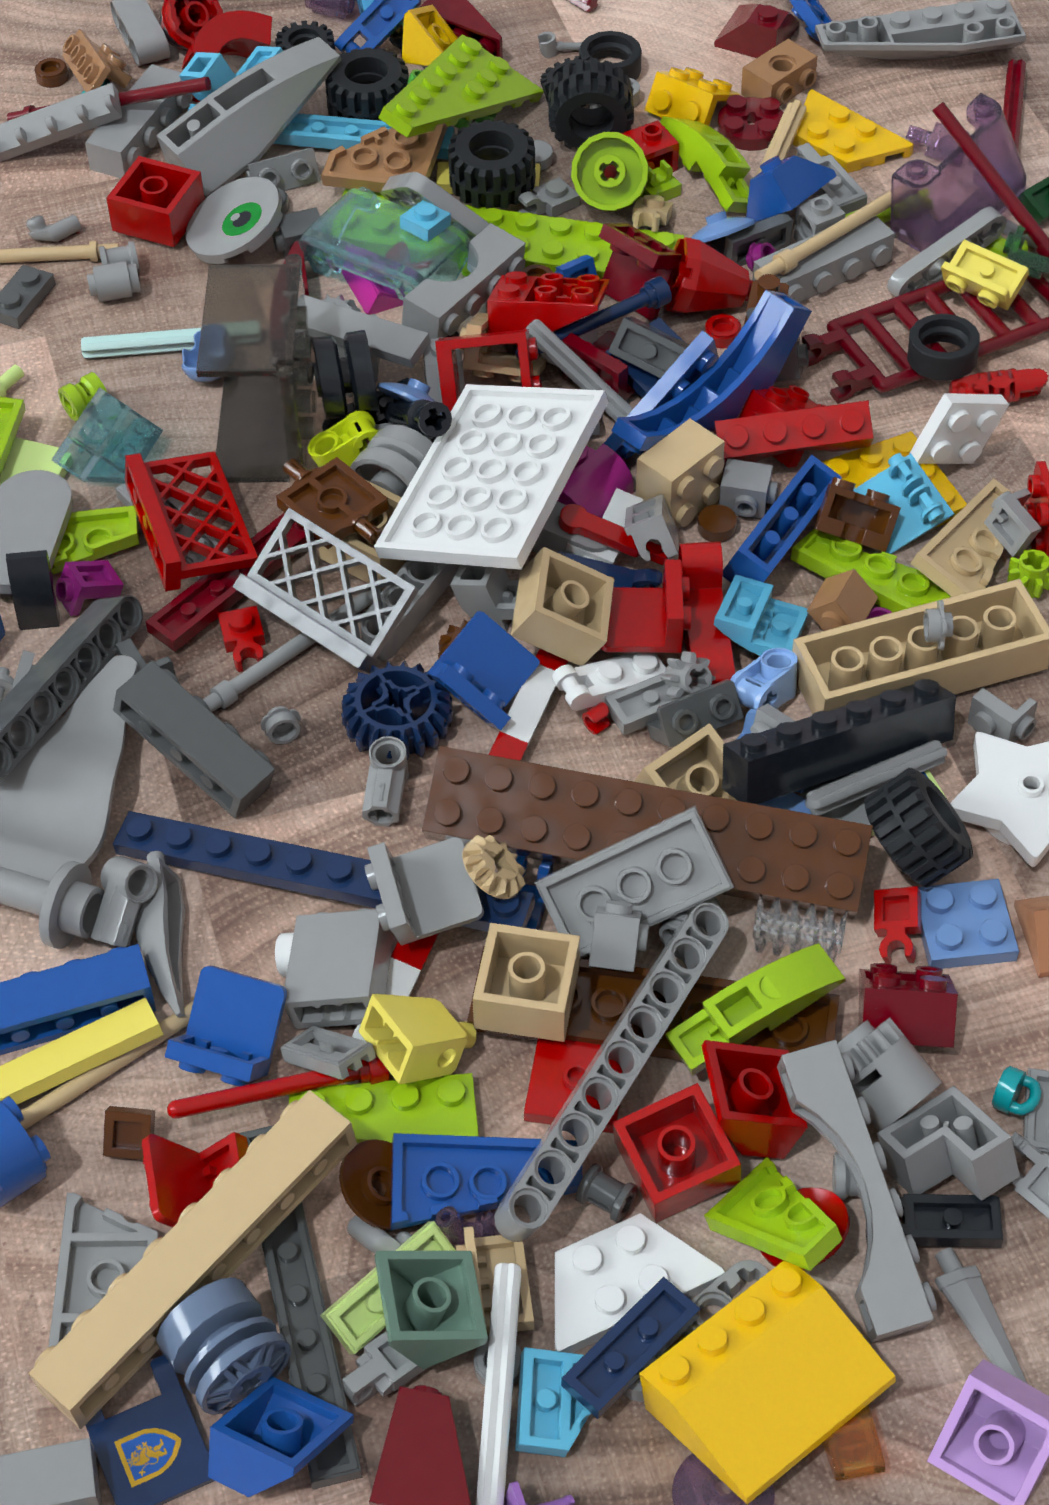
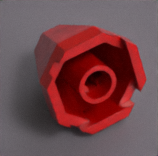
M688 237L677 240L673 250L682 254V257L670 284L672 301L664 306V311L687 313L742 307L744 301L749 300L753 280H750L747 269L700 240Z

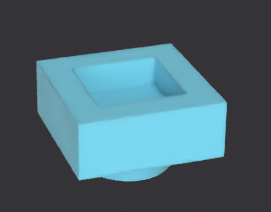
M424 200L400 216V228L426 242H429L451 226V213Z

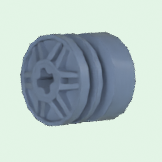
M235 1277L219 1279L209 1283L186 1297L169 1313L161 1324L156 1337L158 1347L175 1372L185 1375L184 1380L190 1393L195 1394L197 1403L202 1410L211 1415L229 1412L262 1383L267 1382L271 1376L277 1378L287 1365L291 1355L288 1341L282 1334L277 1332L276 1325L271 1319L262 1316L259 1302L245 1283Z

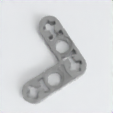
M418 172L390 176L380 192L385 199L402 209H411L424 200L451 213V227L470 241L489 225L487 221L439 185Z

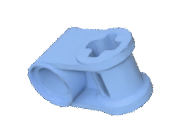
M771 648L764 651L760 657L748 666L737 671L730 680L735 684L740 704L754 710L766 704H770L777 709L785 702L793 699L797 691V655L786 648Z

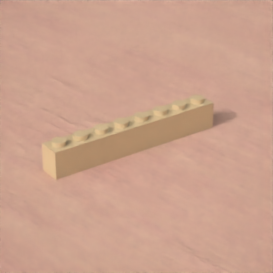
M311 1090L299 1101L291 1102L283 1110L280 1120L266 1134L257 1136L250 1143L246 1154L232 1168L223 1170L217 1176L211 1190L199 1202L188 1205L181 1213L178 1223L164 1237H159L151 1242L146 1248L143 1258L128 1273L119 1275L109 1286L107 1294L92 1309L85 1310L76 1318L72 1324L71 1331L56 1346H50L40 1354L34 1368L28 1373L39 1392L81 1430L159 1349L156 1337L161 1324L169 1313L186 1297L201 1287L219 1279L228 1278L357 1145L351 1122Z

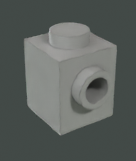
M727 458L720 486L719 505L731 508L738 516L762 519L766 514L768 504L773 505L777 497L778 482L772 481L773 465Z
M616 900L606 901V906L597 907L594 917L589 966L634 972L637 950L646 952L649 925L641 924L642 911L633 910L632 903Z

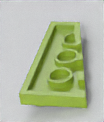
M816 529L809 532L792 548L790 560L824 578L855 569L878 596L875 605L892 612L951 597L918 569L897 563V556L883 551L882 553L869 554L862 551L861 544Z
M473 1073L445 1075L406 1084H398L396 1080H389L373 1085L368 1082L335 1085L311 1090L351 1122L357 1143L371 1139L392 1143L394 1133L479 1136ZM308 1091L289 1095V1104L295 1100L299 1101Z

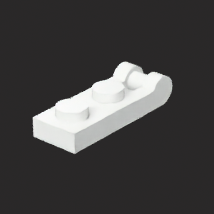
M632 652L575 668L569 664L563 665L554 671L552 680L559 690L565 691V700L571 709L578 711L594 707L600 702L605 703V696L665 672L666 667L656 653Z

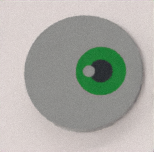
M262 177L241 178L220 187L210 194L195 210L186 229L187 244L197 258L210 264L228 263V258L241 254L246 250H249L250 253L254 252L273 235L283 217L281 212L282 195L270 180Z

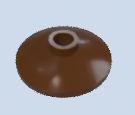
M371 1139L358 1143L343 1158L339 1171L340 1187L346 1203L362 1221L372 1227L391 1230L392 1143Z

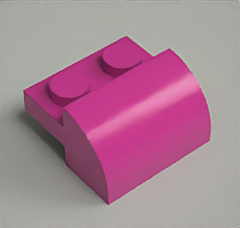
M604 443L597 450L586 446L557 501L565 505H580L587 512L602 518L616 488L630 494L634 492L631 472L623 459Z

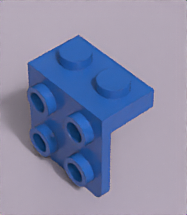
M210 965L204 967L200 972L186 1034L168 1040L165 1058L179 1061L178 1067L188 1072L203 1074L206 1070L219 1073L221 1074V1081L236 1086L248 1085V1082L250 1083L267 1076L287 998V990L282 985Z

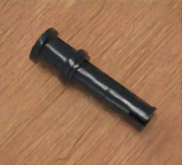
M394 399V403L389 401L384 407V417L388 422L408 426L422 435L442 436L451 426V412L446 405L440 402L420 399L410 403Z

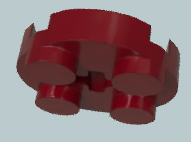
M733 95L727 98L726 105L721 108L718 114L717 130L720 134L730 139V142L737 149L747 151L763 150L768 148V142H771L784 112L780 109V102L775 98L767 97L762 99Z

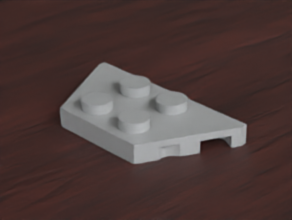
M67 1193L48 1347L56 1346L71 1331L72 1324L76 1318L85 1310L92 1309L107 1294L111 1283L119 1275L128 1273L143 1258V1254L150 1243L160 1237L158 1231L140 1223H130L124 1219L123 1215L108 1208L102 1211L83 1202L82 1196L76 1193Z

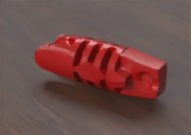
M1011 368L1008 370L980 372L952 380L949 384V392L957 394H1000L1007 402H1017L1019 399L1029 398L1030 396L1034 397L1040 394L1043 386L1045 387L1048 382L1047 378L1049 375L1046 374L1047 372L1044 369L1041 370L1040 368L1022 370Z

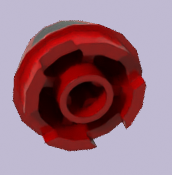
M164 0L159 23L170 45L178 49L188 50L203 25L213 17L222 14L223 10L218 0Z

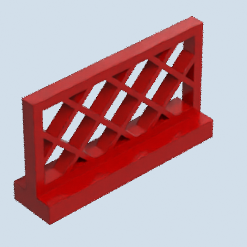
M215 451L143 462L140 453L125 455V485L165 592L181 589V579L249 568L254 565L258 555ZM210 466L212 471L207 478L191 472L194 468ZM167 473L174 476V478L167 484L155 479L153 475ZM184 480L198 486V488L191 494L179 489L178 486ZM208 490L222 496V499L218 504H214L202 499V496ZM169 497L185 503L179 511L164 505ZM193 507L209 513L204 521L187 514ZM219 517L233 523L228 531L213 526V522ZM180 523L195 529L190 538L174 532ZM204 534L220 540L214 548L198 541ZM230 544L244 550L245 554L231 556L224 553L223 550ZM190 551L205 556L206 559L202 562L187 564L185 557Z

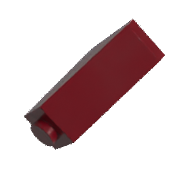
M418 1385L413 1389L399 1387L369 1505H471L449 1396L442 1395L439 1390L425 1385Z

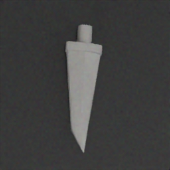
M951 1247L941 1250L935 1255L937 1262L944 1272L943 1275L935 1279L940 1292H943L990 1362L1027 1383L982 1282L979 1270L975 1265L962 1267Z

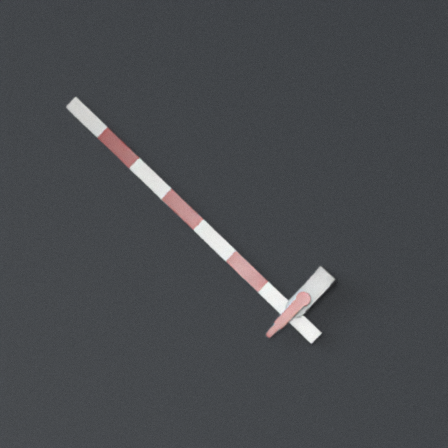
M616 488L602 518L587 512L580 505H565L557 501L531 551L538 553L543 547H546L554 552L562 551L614 565L620 552L632 557H638L640 554L631 535L627 536L624 527L626 508L643 502V499ZM648 541L646 548L650 551V561L664 565V561L668 557L661 549L662 546ZM539 649L536 658L539 659L540 664L521 686L508 713L511 719L499 731L488 755L522 760L556 688L552 675L556 669L567 665V660ZM439 933L404 945H400L397 942L390 959L386 987L387 995H411ZM358 1024L352 1037L365 1041L358 1032L361 1025Z

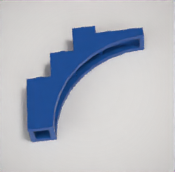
M765 290L751 316L733 342L697 381L674 399L654 410L636 416L618 417L611 431L623 439L622 445L632 452L643 454L644 451L649 450L689 418L710 432L714 431L715 421L737 418L752 389H768L770 386H773L812 311L784 293Z

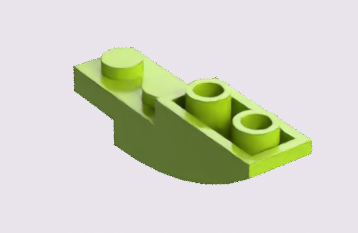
M663 116L660 122L679 142V155L682 158L683 165L689 171L704 173L705 180L711 185L719 199V204L726 212L747 213L749 187L744 177L751 168L735 146L722 134L701 122Z
M818 943L765 965L702 1002L704 1009L667 1032L666 1038L692 1076L706 1068L701 1046L705 1040L742 1044L766 1027L770 1031L846 980Z

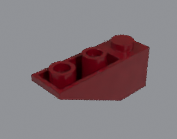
M426 0L420 6L433 5L458 38L462 34L473 38L486 51L494 56L503 58L502 36L468 0Z

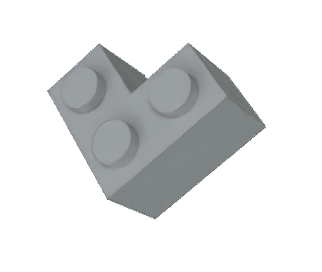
M955 1086L877 1133L879 1143L886 1158L887 1172L909 1194H922L953 1174L982 1201L1020 1177L1012 1137Z

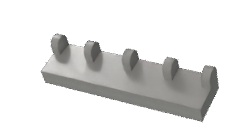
M109 83L1 123L0 162L123 118L118 89L113 83Z

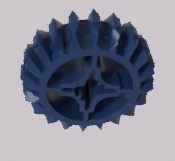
M404 659L400 666H392L389 661H387L385 668L382 669L372 665L369 675L358 672L356 682L348 683L347 694L343 695L341 703L343 712L341 713L342 724L345 726L350 742H356L360 752L369 750L375 740L381 737L392 736L400 739L405 744L407 760L410 754L413 753L423 758L425 747L436 750L439 739H446L448 727L451 726L453 720L452 697L443 686L428 675L427 672H424L421 663L410 668ZM391 751L388 752L386 758H392Z

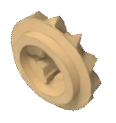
M477 835L464 846L462 852L464 867L473 882L487 894L499 899H510L516 896L526 884L522 877L525 869L516 862L518 855L511 854L507 850L505 842L498 844L491 835L485 838Z

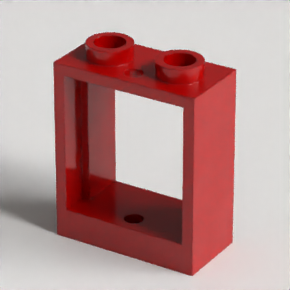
M529 329L445 337L435 341L442 403L449 408L450 412L461 395L456 349L517 343L522 387L542 388L540 375L534 376L532 361L538 360L536 337L530 338Z

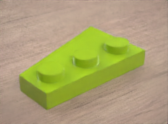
M768 1157L704 1215L710 1230L809 1271L842 1241L837 1225L810 1198H804L797 1191L795 1184L787 1176L783 1177Z

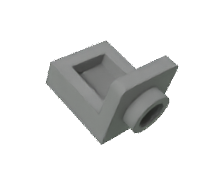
M982 688L972 697L967 723L977 732H983L1015 743L1018 739L1025 740L1033 732L1037 724V720L1034 717L1038 702L1029 698L1015 710Z

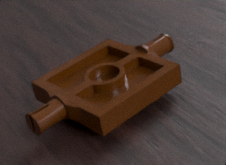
M338 457L321 467L306 470L295 459H290V462L287 461L284 464V473L293 478L295 482L292 486L276 495L277 507L284 513H286L288 508L294 510L340 540H343L350 534L359 533L371 545L375 544V540L377 542L382 531L370 521L389 509L388 498ZM313 533L314 538L316 540L323 539L320 536ZM330 544V545H327V546H324V547H326L327 549H329V548H331V547L334 546V545Z

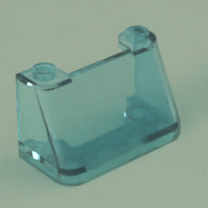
M359 187V189L351 188L304 231L298 243L314 272L329 278L332 272L339 275L343 269L395 290L398 298L404 300V297L425 279L443 282L456 281L468 260L469 243L471 240L467 236L468 231L462 225L451 221V226L429 242H426L400 228V216L408 211L409 208L380 198L365 187Z

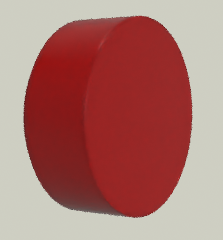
M727 314L714 315L705 323V332L714 339L716 348H728L741 330L739 320Z

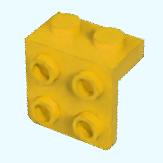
M671 67L670 71L656 72L644 111L661 118L664 116L689 119L709 126L717 101H727V98L740 94L731 90L733 85L726 81L713 79V82L703 79L704 73L689 67H686L685 70Z

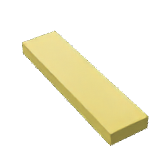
M146 997L1 1065L0 1101L9 1096L18 1105L164 1035Z

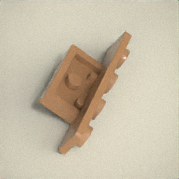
M81 29L75 35H70L64 43L62 57L85 92L101 87L106 77L123 88H126L132 79L125 68L127 63L119 57L120 54L115 49L105 43L101 47L98 46Z

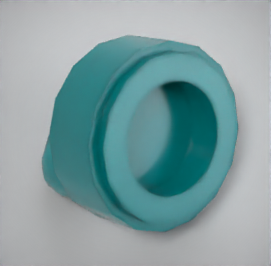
M1013 1066L1006 1067L993 1095V1108L1006 1114L1026 1115L1032 1112L1041 1099L1040 1084L1036 1079L1026 1075L1025 1071ZM1023 1086L1029 1088L1030 1094L1026 1102L1022 1104L1017 1103Z

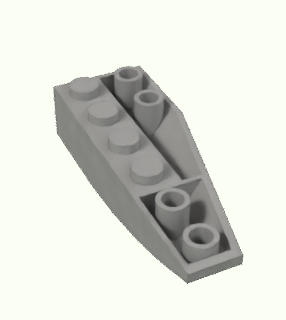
M1009 0L963 1L951 5L929 6L924 9L896 11L891 14L864 16L858 19L831 21L815 25V31L823 50L856 57L885 60L951 58L1012 49L1026 40V34Z
M316 37L270 57L236 76L209 94L156 135L165 160L169 164L200 171L204 197L207 198L214 191L232 182L248 169L247 164L255 163L262 158L341 61V56L320 37Z

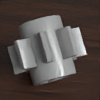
M689 651L682 652L681 660L668 658L669 665L665 673L661 675V679L665 680L669 688L666 695L674 698H681L711 686L712 681L715 680V676L711 674L707 667L710 660L700 657L696 658L695 652Z

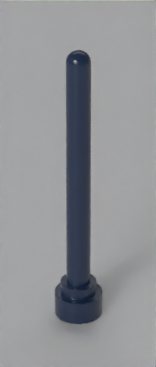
M657 276L646 281L638 294L560 328L553 333L562 341L570 333L579 337L643 307L661 308L672 301L670 287L663 277ZM517 348L516 351H515V356H516V358L519 360L518 348ZM538 348V355H539V354H541V353H543V352Z

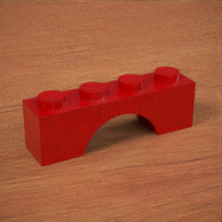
M869 400L715 421L714 434L725 441L724 467L726 466L727 458L756 463L771 456L796 451L827 450L838 452L866 448L871 446L874 439Z

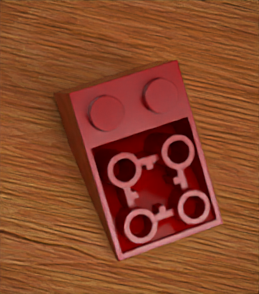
M521 271L508 272L500 277L487 300L488 333L526 329L535 319L540 320L553 332L598 311L610 285V279H600L599 276L594 274H584L578 276V278H564L560 273H546L539 277L527 276L525 272Z

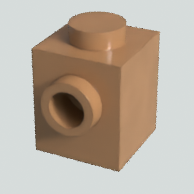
M852 569L826 578L807 612L818 623L820 628L825 631L866 620L878 596L857 571Z

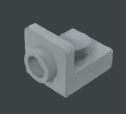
M1027 488L1014 493L1007 491L997 497L991 505L993 508L992 512L984 521V524L1012 557L1022 554L1042 529L1023 507L1031 496Z

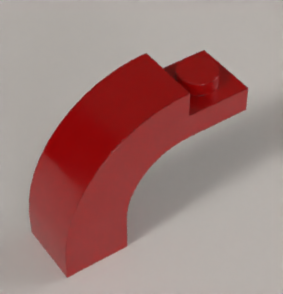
M245 10L229 11L213 17L203 25L185 55L182 69L187 66L196 52L221 53L222 56L237 55L249 58L257 46H270L272 17ZM192 96V101L198 103L200 102L197 98Z

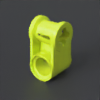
M363 410L350 413L345 419L314 436L308 444V453L318 467L325 465L336 457L350 467L358 455L367 448L368 445L365 440L368 438L371 441L379 431L375 429L374 418L370 413ZM356 422L359 424L362 431L358 432L355 426Z

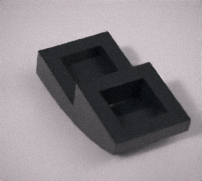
M47 550L6 554L10 588L19 629L60 627V614L53 589V573Z

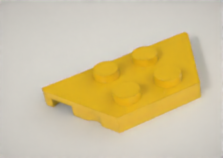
M813 89L808 92L804 103L806 113L793 140L794 146L797 147L809 143L821 157L831 154L847 173L861 170L867 166L873 167L885 164V158L900 153L903 158L913 155L914 144Z

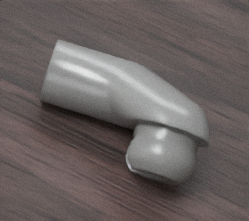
M357 1215L350 1220L347 1227L349 1235L373 1253H376V1251H395L412 1236L410 1233L402 1231L393 1238L383 1229L372 1227L365 1223Z

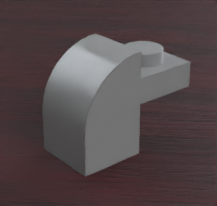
M460 565L450 586L461 608L471 618L477 611H482L507 631L514 616L519 580H510L505 568Z

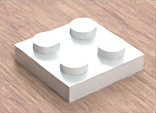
M944 393L910 453L918 464H974L1010 404L1000 394Z

